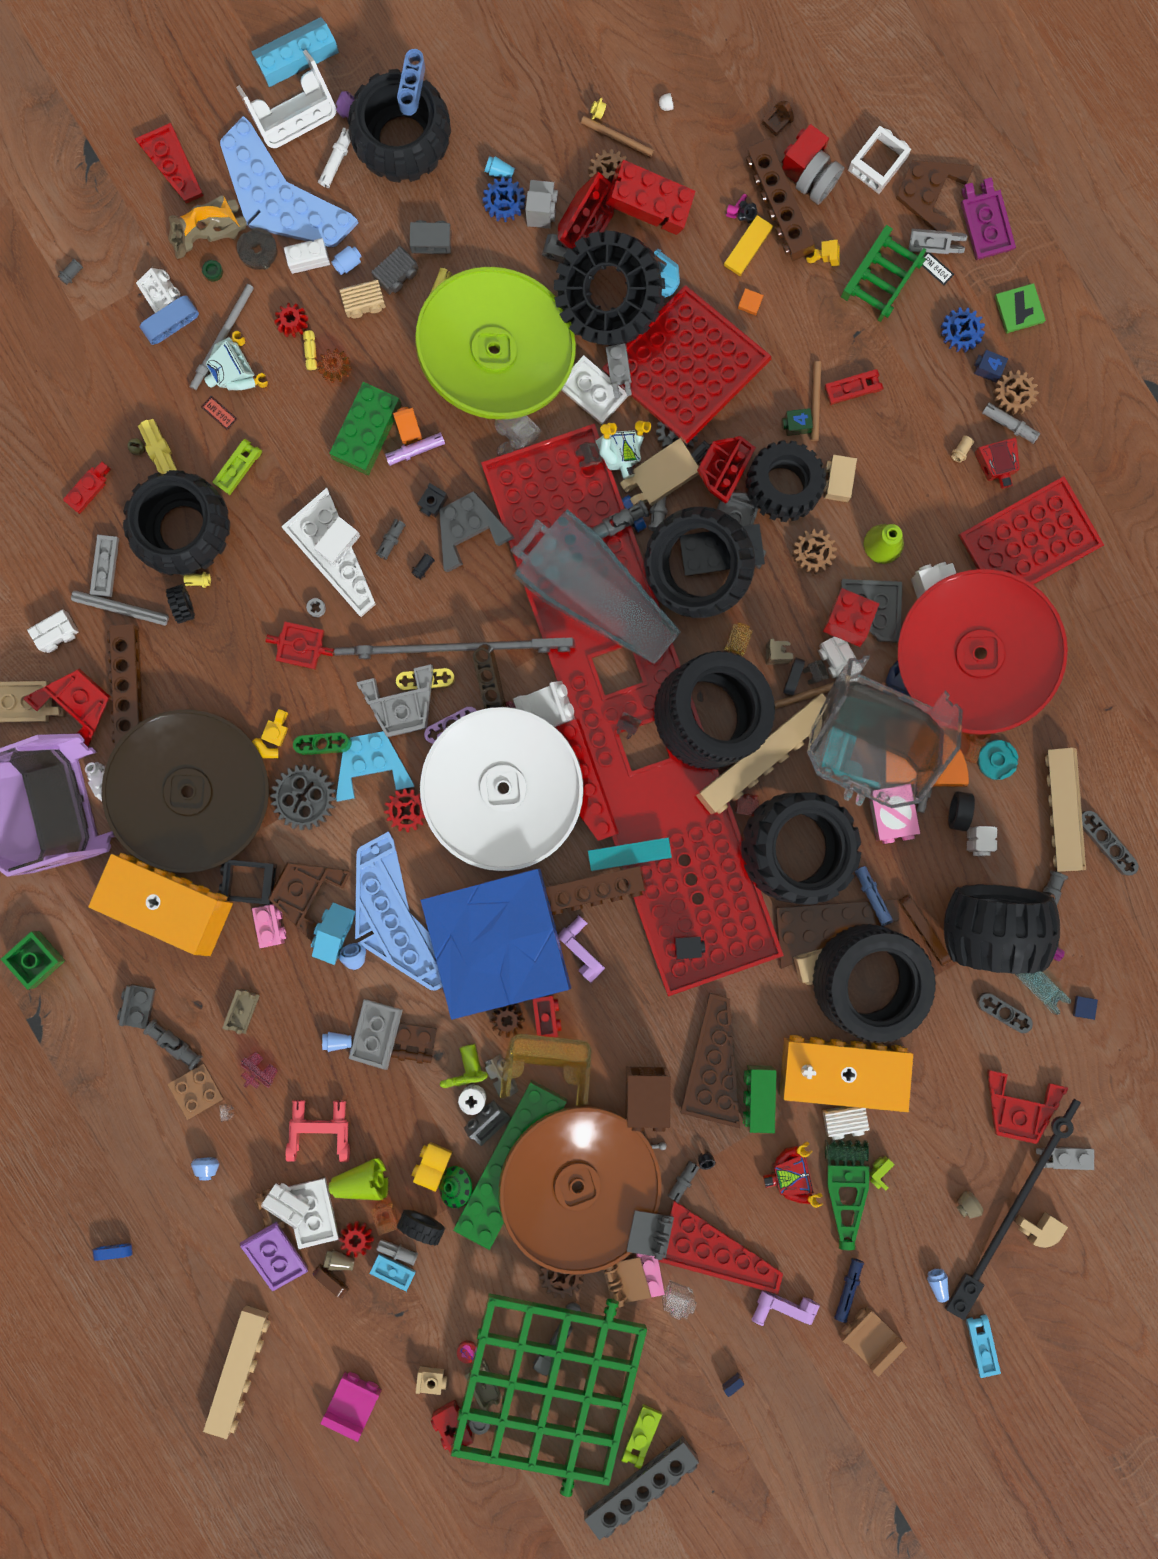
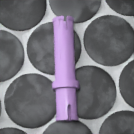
M441 432L410 445L405 446L404 444L400 449L386 453L385 456L389 466L405 459L407 461L411 460L410 457L444 445L445 442Z

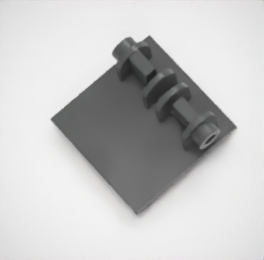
M634 1210L626 1252L654 1256L658 1260L666 1258L674 1217Z

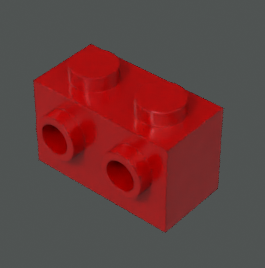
M551 994L533 999L537 1039L558 1037V1032L562 1031L561 1020L556 1019V1011H559L558 998L554 999V995Z

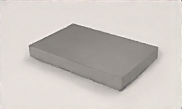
M364 999L349 1059L387 1070L403 1009Z

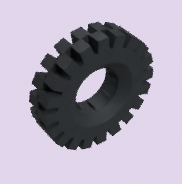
M605 230V232L597 231L591 233L588 238L582 237L575 242L576 247L573 249L569 248L563 255L565 258L564 263H559L556 273L559 274V279L554 280V290L558 291V296L554 297L556 307L564 310L559 315L564 323L571 321L572 325L569 329L575 335L582 336V339L588 342L602 345L629 343L637 339L636 336L639 334L643 335L650 329L648 325L651 322H655L660 314L657 310L659 306H663L665 296H662V289H665V278H661L663 270L660 262L655 260L654 257L656 255L642 241L625 233ZM607 266L617 267L616 271H622L626 278L627 294L625 298L623 297L624 301L617 308L612 307L610 311H603L600 309L601 306L595 305L591 299L590 283L592 279L594 280L593 276L600 269L605 270Z

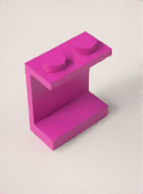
M344 1372L321 1421V1425L358 1442L382 1389L378 1388L379 1386L374 1382L361 1380L355 1373Z

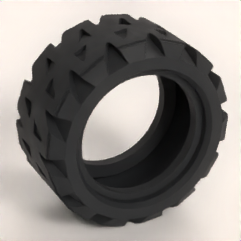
M800 792L774 796L771 800L763 802L755 809L754 817L748 819L744 828L745 841H741V855L747 863L744 865L749 878L757 884L756 887L767 896L776 898V900L803 905L829 901L838 896L839 891L848 887L855 876L852 873L859 867L861 852L857 850L861 845V838L858 827H853L854 819L845 807H840L837 800L827 795H819L815 792ZM802 814L811 818L821 829L825 839V856L821 866L811 877L797 882L787 876L780 867L776 856V840L784 824L794 816Z

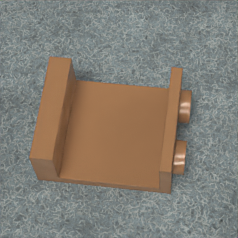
M867 1306L865 1309L863 1308L855 1315L856 1319L851 1324L848 1323L842 1328L839 1336L879 1377L907 1346Z

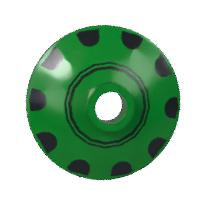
M459 1166L447 1168L439 1184L440 1196L443 1202L450 1208H461L466 1205L472 1193L471 1178L467 1171Z

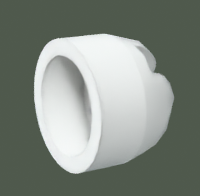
M671 93L664 94L659 99V106L664 111L674 109Z

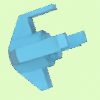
M657 249L654 254L667 263L665 265L660 262L663 270L661 278H665V289H662V296L668 297L675 292L680 284L679 266L663 254L660 249Z

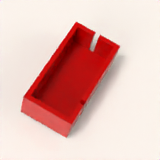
M622 160L616 167L605 205L656 227L667 218L662 224L661 229L675 235L680 233L685 227L696 191L626 160Z

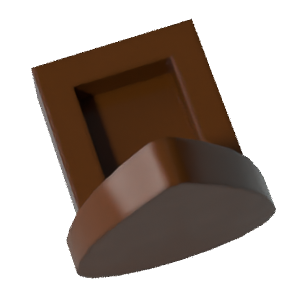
M788 101L778 102L762 120V124L775 136L788 123L794 121V114Z

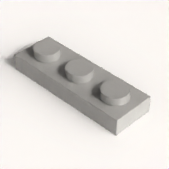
M97 535L90 587L91 595L112 597L119 545L118 537Z

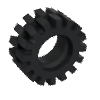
M181 584L166 589L167 601L177 623L194 619V608L185 586Z

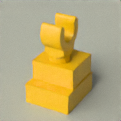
M838 240L822 242V250L815 249V252H813L814 256L806 258L808 263H814L822 258L823 262H830L831 266H840V246Z

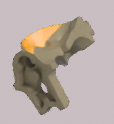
M221 195L209 203L196 205L185 215L169 216L170 233L168 240L174 247L176 258L180 259L185 256L186 252L191 251L193 242L199 238L208 239L209 242L223 238L236 239L238 233L244 230L247 225L243 216H234L238 212L236 201L226 200L224 195ZM198 222H204L206 226L200 229L197 226ZM219 227L221 231H215L214 228Z

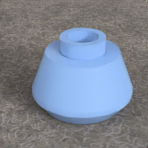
M357 943L348 944L341 949L339 960L348 969H359L365 962L366 949Z
M211 1157L194 1159L191 1163L194 1175L199 1177V1180H211V1176L216 1175L219 1161L217 1158Z

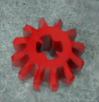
M288 302L287 308L284 309L283 306H280L281 312H275L277 319L274 320V323L278 326L277 330L280 333L284 332L285 337L292 334L293 338H296L297 332L303 335L302 328H308L306 322L309 320L308 316L305 315V309H299V305L296 303L292 307Z
M355 1221L354 1227L351 1223H348L346 1225L347 1229L343 1228L341 1230L343 1236L339 1237V1241L344 1242V1244L340 1248L341 1250L348 1249L346 1255L349 1256L353 1251L354 1257L357 1258L359 1252L364 1256L367 1253L366 1249L371 1250L372 1245L369 1242H373L374 1237L368 1236L372 1233V1229L365 1230L366 1223L359 1227V1221ZM355 1235L359 1236L358 1239L360 1238L358 1243H355V1239L352 1240Z

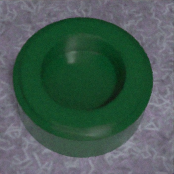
M208 260L202 267V273L207 280L215 282L223 276V268L216 260Z

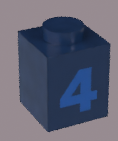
M985 350L982 355H978L974 366L977 367L974 374L996 383L1004 371L1008 358Z

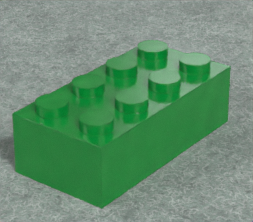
M363 382L329 453L331 458L369 476L395 421L393 413L397 412L402 406L400 398Z

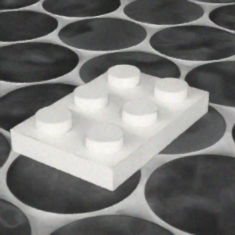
M584 355L573 366L570 376L562 389L567 396L601 425L608 420L628 397L625 390L618 385L620 395L619 398H615L610 377Z
M326 1177L289 1186L292 1189L290 1193L296 1197L299 1194L309 1200L307 1204L310 1205L308 1212L298 1227L294 1228L298 1249L339 1240V1232Z

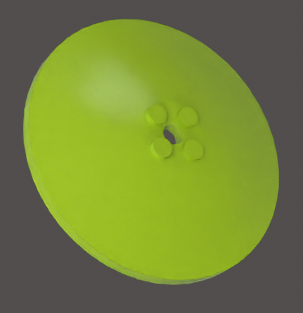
M473 268L446 279L426 299L416 326V353L425 377L439 395L450 404L478 417L488 419L519 418L545 407L565 386L575 359V334L569 329L572 323L571 321L568 323L563 322L559 314L564 310L556 307L555 295L535 279L506 268ZM495 346L499 349V352L493 354L489 351V347Z

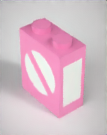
M912 786L868 793L876 841L882 840L883 844L895 842L894 838L902 837L903 841L915 839L914 835L920 834Z

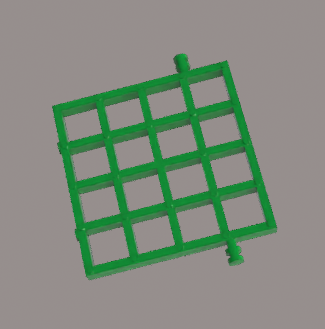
M489 1293L481 1327L477 1331L478 1340L461 1409L457 1413L458 1422L452 1442L451 1456L564 1477L560 1494L565 1497L572 1496V1489L575 1485L574 1479L609 1486L647 1333L646 1325L614 1318L617 1314L616 1308L619 1305V1302L615 1299L606 1300L605 1316ZM495 1306L524 1312L518 1338L489 1333ZM533 1314L561 1319L555 1345L527 1340ZM571 1321L599 1327L593 1353L565 1348ZM608 1329L636 1334L630 1360L602 1355ZM486 1344L514 1349L508 1376L479 1370ZM523 1352L552 1357L546 1383L518 1378ZM561 1359L590 1364L583 1390L555 1385ZM599 1366L627 1372L621 1397L593 1392ZM476 1382L505 1387L499 1413L470 1408ZM514 1389L543 1395L537 1420L508 1415ZM552 1397L580 1402L574 1427L546 1422ZM590 1404L617 1409L612 1434L584 1429ZM467 1420L496 1425L490 1451L461 1445ZM505 1427L534 1432L528 1458L499 1452ZM543 1434L571 1439L565 1465L537 1460ZM581 1441L608 1446L602 1472L575 1467Z

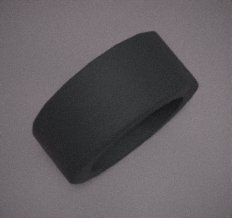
M957 791L953 795L948 816L950 829L968 831L975 809V797L973 794Z

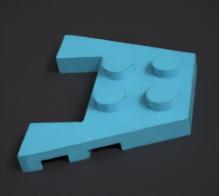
M384 731L350 737L352 741L351 747L348 751L342 753L336 794L337 802L355 799L352 778L392 770L396 790L415 787Z

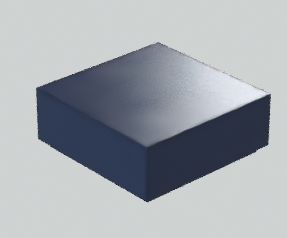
M1076 996L1073 1016L1095 1020L1098 1000Z
M736 1373L722 1385L723 1391L730 1397L744 1386L742 1376Z

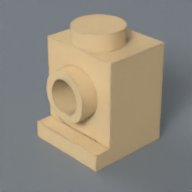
M420 1366L417 1376L416 1394L441 1395L442 1389L446 1390L447 1376H444V1369ZM428 1381H434L435 1385L428 1384Z

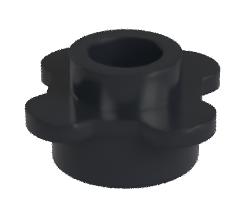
M741 201L737 218L739 221L745 220L748 223H752L757 216L756 204H748L746 201Z

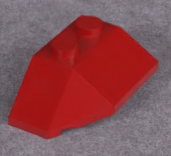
M599 172L577 191L558 224V241L568 249L576 247L575 242L582 237L588 238L589 234L597 231L604 232L614 215V208L605 205L612 184Z
M741 436L713 441L697 469L709 492L726 504L756 447Z

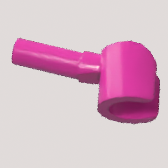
M746 194L741 196L735 206L728 205L727 217H737L740 208L739 204L741 201H745L747 198Z

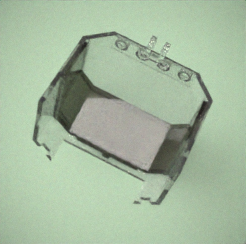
M870 655L863 656L860 660L849 658L835 680L811 727L807 753L814 770L823 779L846 788L844 793L845 800H850L853 791L858 793L855 802L858 806L862 805L865 797L890 808L921 803L961 748L963 710L958 704H952L948 699L950 695L946 690L943 691L932 707L861 675L860 673L868 662Z

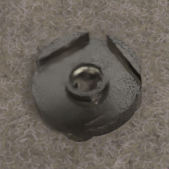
M253 228L247 233L244 232L237 242V252L241 261L251 269H268L277 257L278 248L276 241L264 229ZM260 245L262 250L255 253L252 248Z

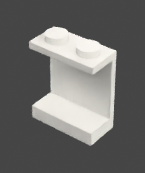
M562 681L551 682L548 687L528 695L513 698L516 709L533 713L545 719L554 727L575 719L574 708L569 702L568 691Z

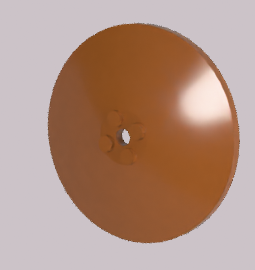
M588 1106L571 1107L555 1111L531 1125L518 1138L507 1155L499 1181V1207L502 1220L511 1239L528 1258L546 1269L574 1275L594 1273L607 1269L631 1254V1252H626L634 1210L658 1213L662 1186L659 1164L645 1136L640 1131H632V1128H628L626 1119L618 1114ZM576 1181L582 1183L579 1191L572 1190V1185Z

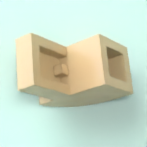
M1044 1212L1037 1225H1034L1020 1215L1015 1220L1020 1226L1018 1230L1030 1236L1028 1240L1032 1244L1043 1248L1057 1244L1068 1228L1046 1212Z

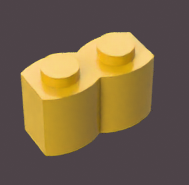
M432 1142L428 1146L424 1145L419 1156L423 1158L421 1164H416L411 1175L415 1177L413 1183L436 1192L453 1151Z

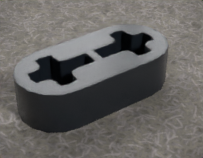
M795 657L783 693L791 696L794 695L805 660Z

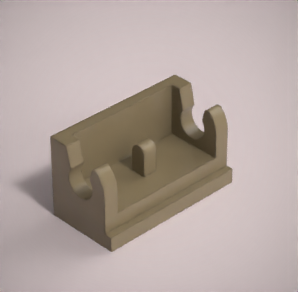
M770 639L766 644V665L789 664L793 660V653H784L786 648L783 646H790L791 643Z
M242 988L237 989L222 1029L233 1030L237 1034H246L260 995Z
M482 1360L479 1370L490 1372L485 1360ZM471 1366L466 1368L464 1376L467 1381ZM476 1382L474 1396L480 1409L488 1411L491 1405L495 1404L497 1406L500 1403V1399L503 1398L498 1386Z

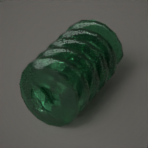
M825 1139V1160L828 1166L831 1165L832 1160L835 1161L836 1166L839 1165L840 1160L843 1161L844 1166H847L848 1160H851L853 1167H855L856 1161H859L861 1167H863L865 1161L868 1162L869 1146L867 1140H864L862 1145L859 1140H856L853 1145L851 1140H847L846 1144L843 1140H839L838 1144H836V1141L831 1139L828 1145Z

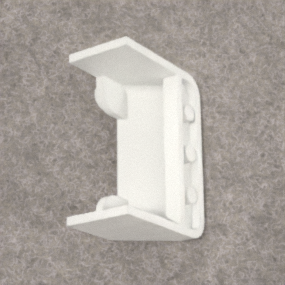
M304 50L303 53L311 70L304 73L301 77V86L304 92L284 103L269 109L266 102L261 99L250 102L240 85L236 87L264 141L271 148H278L329 121L336 114V106L314 59L307 50Z

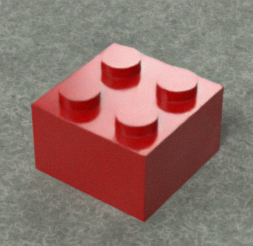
M812 124L806 130L804 128L801 129L794 145L789 144L786 148L785 156L781 162L783 163L782 169L785 175L795 183L798 182L815 155L821 150L825 152L829 137Z
M841 588L834 601L823 632L861 647L867 638L880 603Z

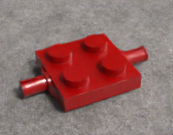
M284 621L279 637L267 634L265 640L266 643L277 645L278 651L275 661L316 670L321 654L331 657L334 655V648L323 647L324 630Z

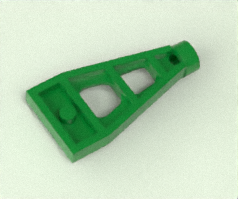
M827 1164V1188L839 1236V1249L855 1250V1240L869 1190V1166ZM841 1187H855L857 1189L856 1199L853 1204L847 1205L840 1201L839 1189ZM842 1210H854L852 1225L842 1224Z

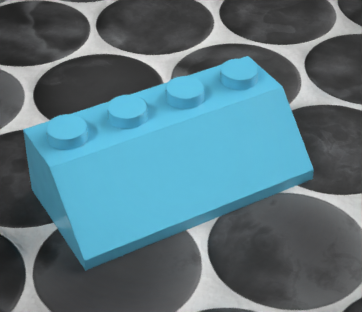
M320 17L251 51L268 86L271 87L310 67L304 56V50L308 51L316 64L339 53L330 29Z

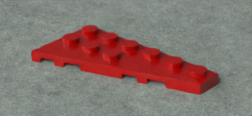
M579 718L556 726L555 728L563 734L573 748L582 771L584 792L580 817L598 841L619 834Z
M673 1200L670 1216H673L674 1219L666 1258L658 1260V1262L775 1294L779 1293L783 1277L782 1271Z

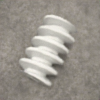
M475 1084L465 1087L458 1100L461 1110L470 1115L479 1113L486 1103V1092L482 1087ZM470 1096H473V1099L476 1100L475 1103H472V1099H469Z

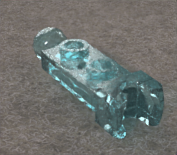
M1043 972L1015 974L1053 1014H1060V1010L1057 1007L1059 1000L1064 1003H1071V999Z

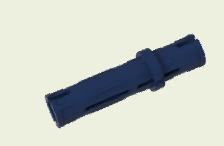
M851 1258L848 1274L844 1277V1288L836 1315L834 1316L836 1320L843 1323L848 1321L855 1291L861 1282L859 1278L864 1262L856 1258Z

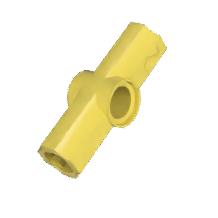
M151 419L141 422L138 428L146 443V451L152 462L155 463L158 472L166 474L169 470H177L171 457V450L166 440L162 437L155 420Z

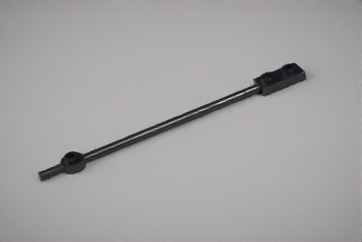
M1073 1099L1064 1116H1058L1051 1122L1053 1135L972 1276L966 1272L964 1273L946 1304L945 1309L962 1320H965L985 1286L979 1279L1061 1138H1067L1073 1133L1074 1127L1071 1120L1081 1104L1080 1101ZM1062 1125H1066L1065 1131H1060Z

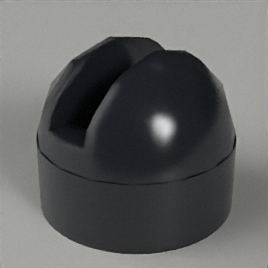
M706 1152V1154L700 1153L698 1163L701 1169L707 1170L715 1166V1159L710 1152Z

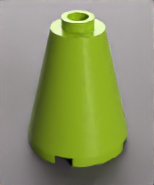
M894 524L876 525L867 532L864 538L865 553L876 563L887 564L895 561L901 555L904 548L902 530Z
M379 1158L367 1161L333 1177L329 1183V1192L335 1198L383 1200L388 1194V1177L384 1178L383 1171H386V1168Z

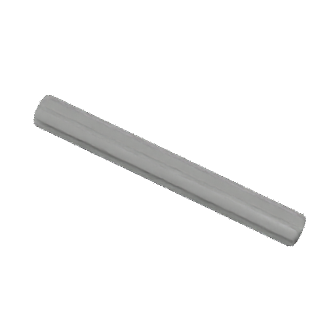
M73 591L71 595V600L74 602L164 626L167 625L169 616L166 614L91 594Z

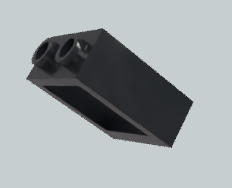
M229 860L221 865L220 874L223 876V881L219 885L218 893L227 896V901L273 904L268 897L275 886L277 864ZM234 865L265 868L262 898L231 896Z

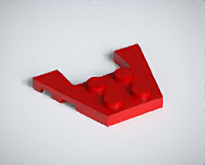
M79 668L23 698L36 711L40 710L50 698L54 699L83 725L76 734H80L84 738L83 743L89 747L110 696Z
M988 1070L995 1134L1037 1144L1047 1128L1051 1116L1059 1107V1102L1063 1095L1067 1093L1068 1087L1048 1083L1044 1103L1033 1102L1004 1095L1008 1074Z

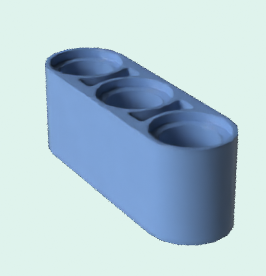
M411 49L405 55L397 95L400 111L407 116L413 115L418 109L425 74L424 57L418 49ZM414 61H419L416 65L411 64ZM411 80L416 81L414 84H407ZM406 100H411V101H412V102L409 103V104H404V103H403V102L406 101Z
M181 296L140 324V329L150 344L155 345L195 320L199 312L188 296Z

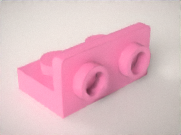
M274 904L252 908L259 948L285 943L284 939L287 938L285 927L281 926L282 912Z

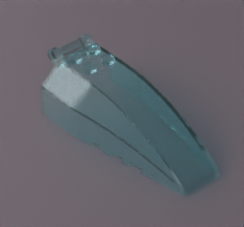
M568 509L564 511L550 528H547L536 519L532 523V528L519 544L510 550L522 560V563L512 576L543 602L655 664L679 635L680 630L645 592L640 583L629 573L628 569L622 565L600 536ZM541 531L544 536L530 553L526 555L523 550L537 533Z

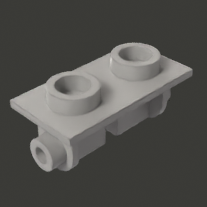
M501 1054L484 1062L490 1079L498 1078V1081L494 1082L493 1085L499 1097L501 1096L502 1099H505L519 1091L517 1083L511 1076L508 1065Z

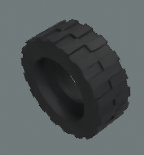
M404 1210L397 1224L398 1230L408 1237L434 1246L439 1244L445 1230L444 1226L437 1220L412 1210Z

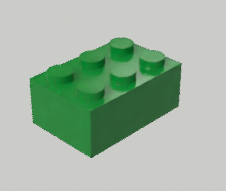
M747 1065V1070H744L743 1075L744 1083L747 1085V1091H743V1103L746 1106V1111H743L742 1115L743 1124L750 1133H775L776 1069L773 1066Z

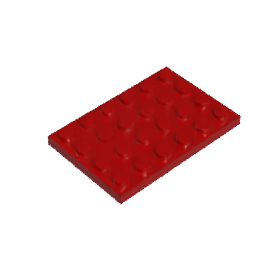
M1065 476L958 535L977 569L1004 571L1021 577L1033 585L1104 546Z

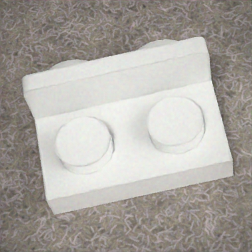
M151 268L136 282L155 313L180 297V292L171 283L168 273L162 269Z

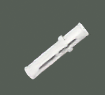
M342 129L337 143H334L332 147L334 148L318 180V183L323 187L330 188L344 155L348 153L347 149L351 142L348 133L349 129Z

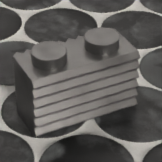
M399 246L371 273L374 280L378 279L380 286L390 295L392 292H398L403 286L402 283L407 278L410 280L417 274L418 265Z

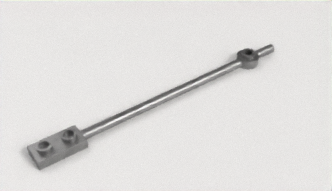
M547 638L525 641L392 646L362 645L334 648L335 656L359 655V659H371V655L475 651L482 644L490 645L493 650L534 648L538 649L539 653L550 652V649H558V652H569L570 648H575V639Z

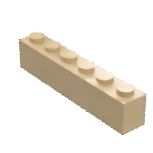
M1077 749L1048 750L1045 761L1046 766L1050 769V775H1047L1048 787H1051L1049 806L1053 808L1050 824L1051 827H1054L1055 835H1052V846L1056 847V855L1053 856L1054 867L1057 868V872L1086 870Z
M247 1305L241 1311L203 1432L227 1439L231 1433H235L238 1421L235 1419L237 1413H241L245 1403L242 1397L244 1392H248L251 1380H248L250 1372L254 1373L258 1362L254 1359L256 1353H260L264 1343L261 1337L263 1332H267L270 1320H267L269 1312Z

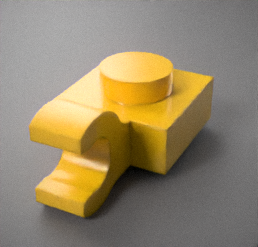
M278 709L275 721L268 720L261 739L281 746L288 730L287 727L283 726L288 712Z

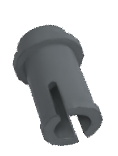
M72 259L63 271H59L58 278L68 285V283H72V279L83 267L75 259Z

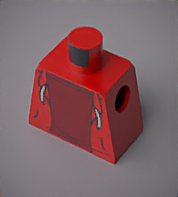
M1016 437L979 447L974 452L988 481L998 479L1001 489L1013 485L1010 475L1015 474L1020 468Z

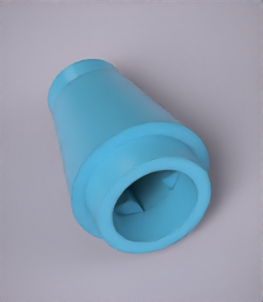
M489 156L484 172L489 173L488 176L509 179L512 178L515 168L496 156L494 158Z

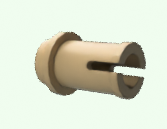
M963 436L957 448L952 451V459L959 463L966 460V454L974 444V440L969 436Z

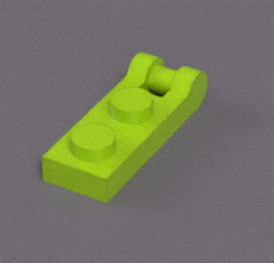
M244 439L212 483L228 495H231L255 460L260 457L262 450L258 447H253L250 441ZM246 451L250 453L247 458L243 456V453Z
M644 1404L642 1405L622 1454V1462H630L634 1464V1467L641 1469L662 1417V1412ZM633 1448L639 1451L638 1456L631 1454Z

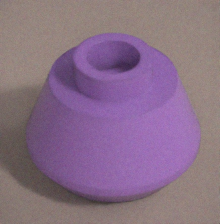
M342 91L336 102V111L342 118H348L350 105L354 101V97L348 91Z

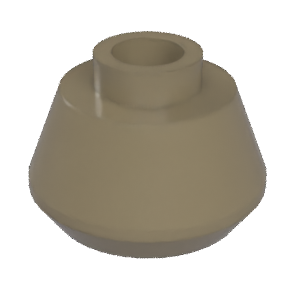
M964 1191L957 1201L959 1206L956 1208L963 1218L967 1216L969 1219L982 1216L984 1210L972 1192Z

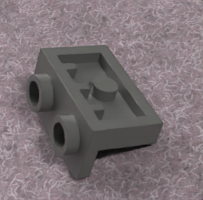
M130 984L123 989L121 995L123 1005L117 1015L119 1026L146 1029L149 1025L156 988Z

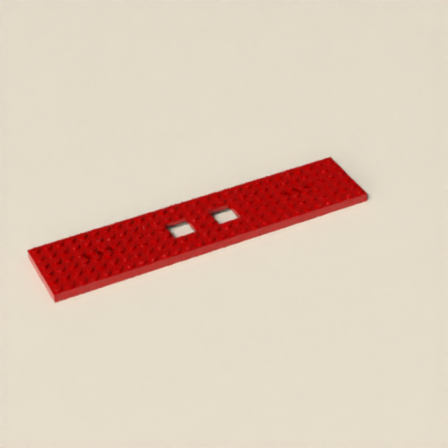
M594 423L481 462L500 520L507 530L514 535V539L508 541L542 639H575V648H570L569 652H558V649H550V652H547L556 680L562 681L567 688V696L574 708L575 719L579 718L619 832V834L612 836L614 845L620 846L669 837L672 858L625 865L622 868L625 870L642 866L647 890L642 891L643 895L633 897L665 991L667 996H671L784 955L761 890L756 887L757 884L749 878L744 865L747 863L741 855V841L743 839L730 803H727L728 808L720 814L717 812L710 814L696 796L720 776L718 769H701L689 766L673 756L666 747L669 759L631 771L619 734L655 721L654 702L656 701L658 689L661 687L664 679L681 665L658 600L647 583L644 561L632 527L628 526L612 536L608 535L598 540L597 544L594 543L588 532V527L592 528L602 523L603 519L620 513L624 509L612 471L608 469L604 459L599 454V448L595 441L600 437ZM564 515L570 518L569 524L565 526L559 523V518ZM567 535H575L577 538L576 542L568 544L565 541ZM581 553L583 560L580 563H575L572 560L573 554ZM630 646L642 683L605 695L592 658ZM691 696V710L693 717L698 726L703 730L701 721L699 719L695 704ZM683 854L690 858V863L687 866L679 864L678 859ZM690 873L697 877L694 885H688L685 881L686 876ZM695 893L703 895L704 899L701 904L693 903L692 896ZM700 936L701 941H705V953H702V958L676 959L675 938Z

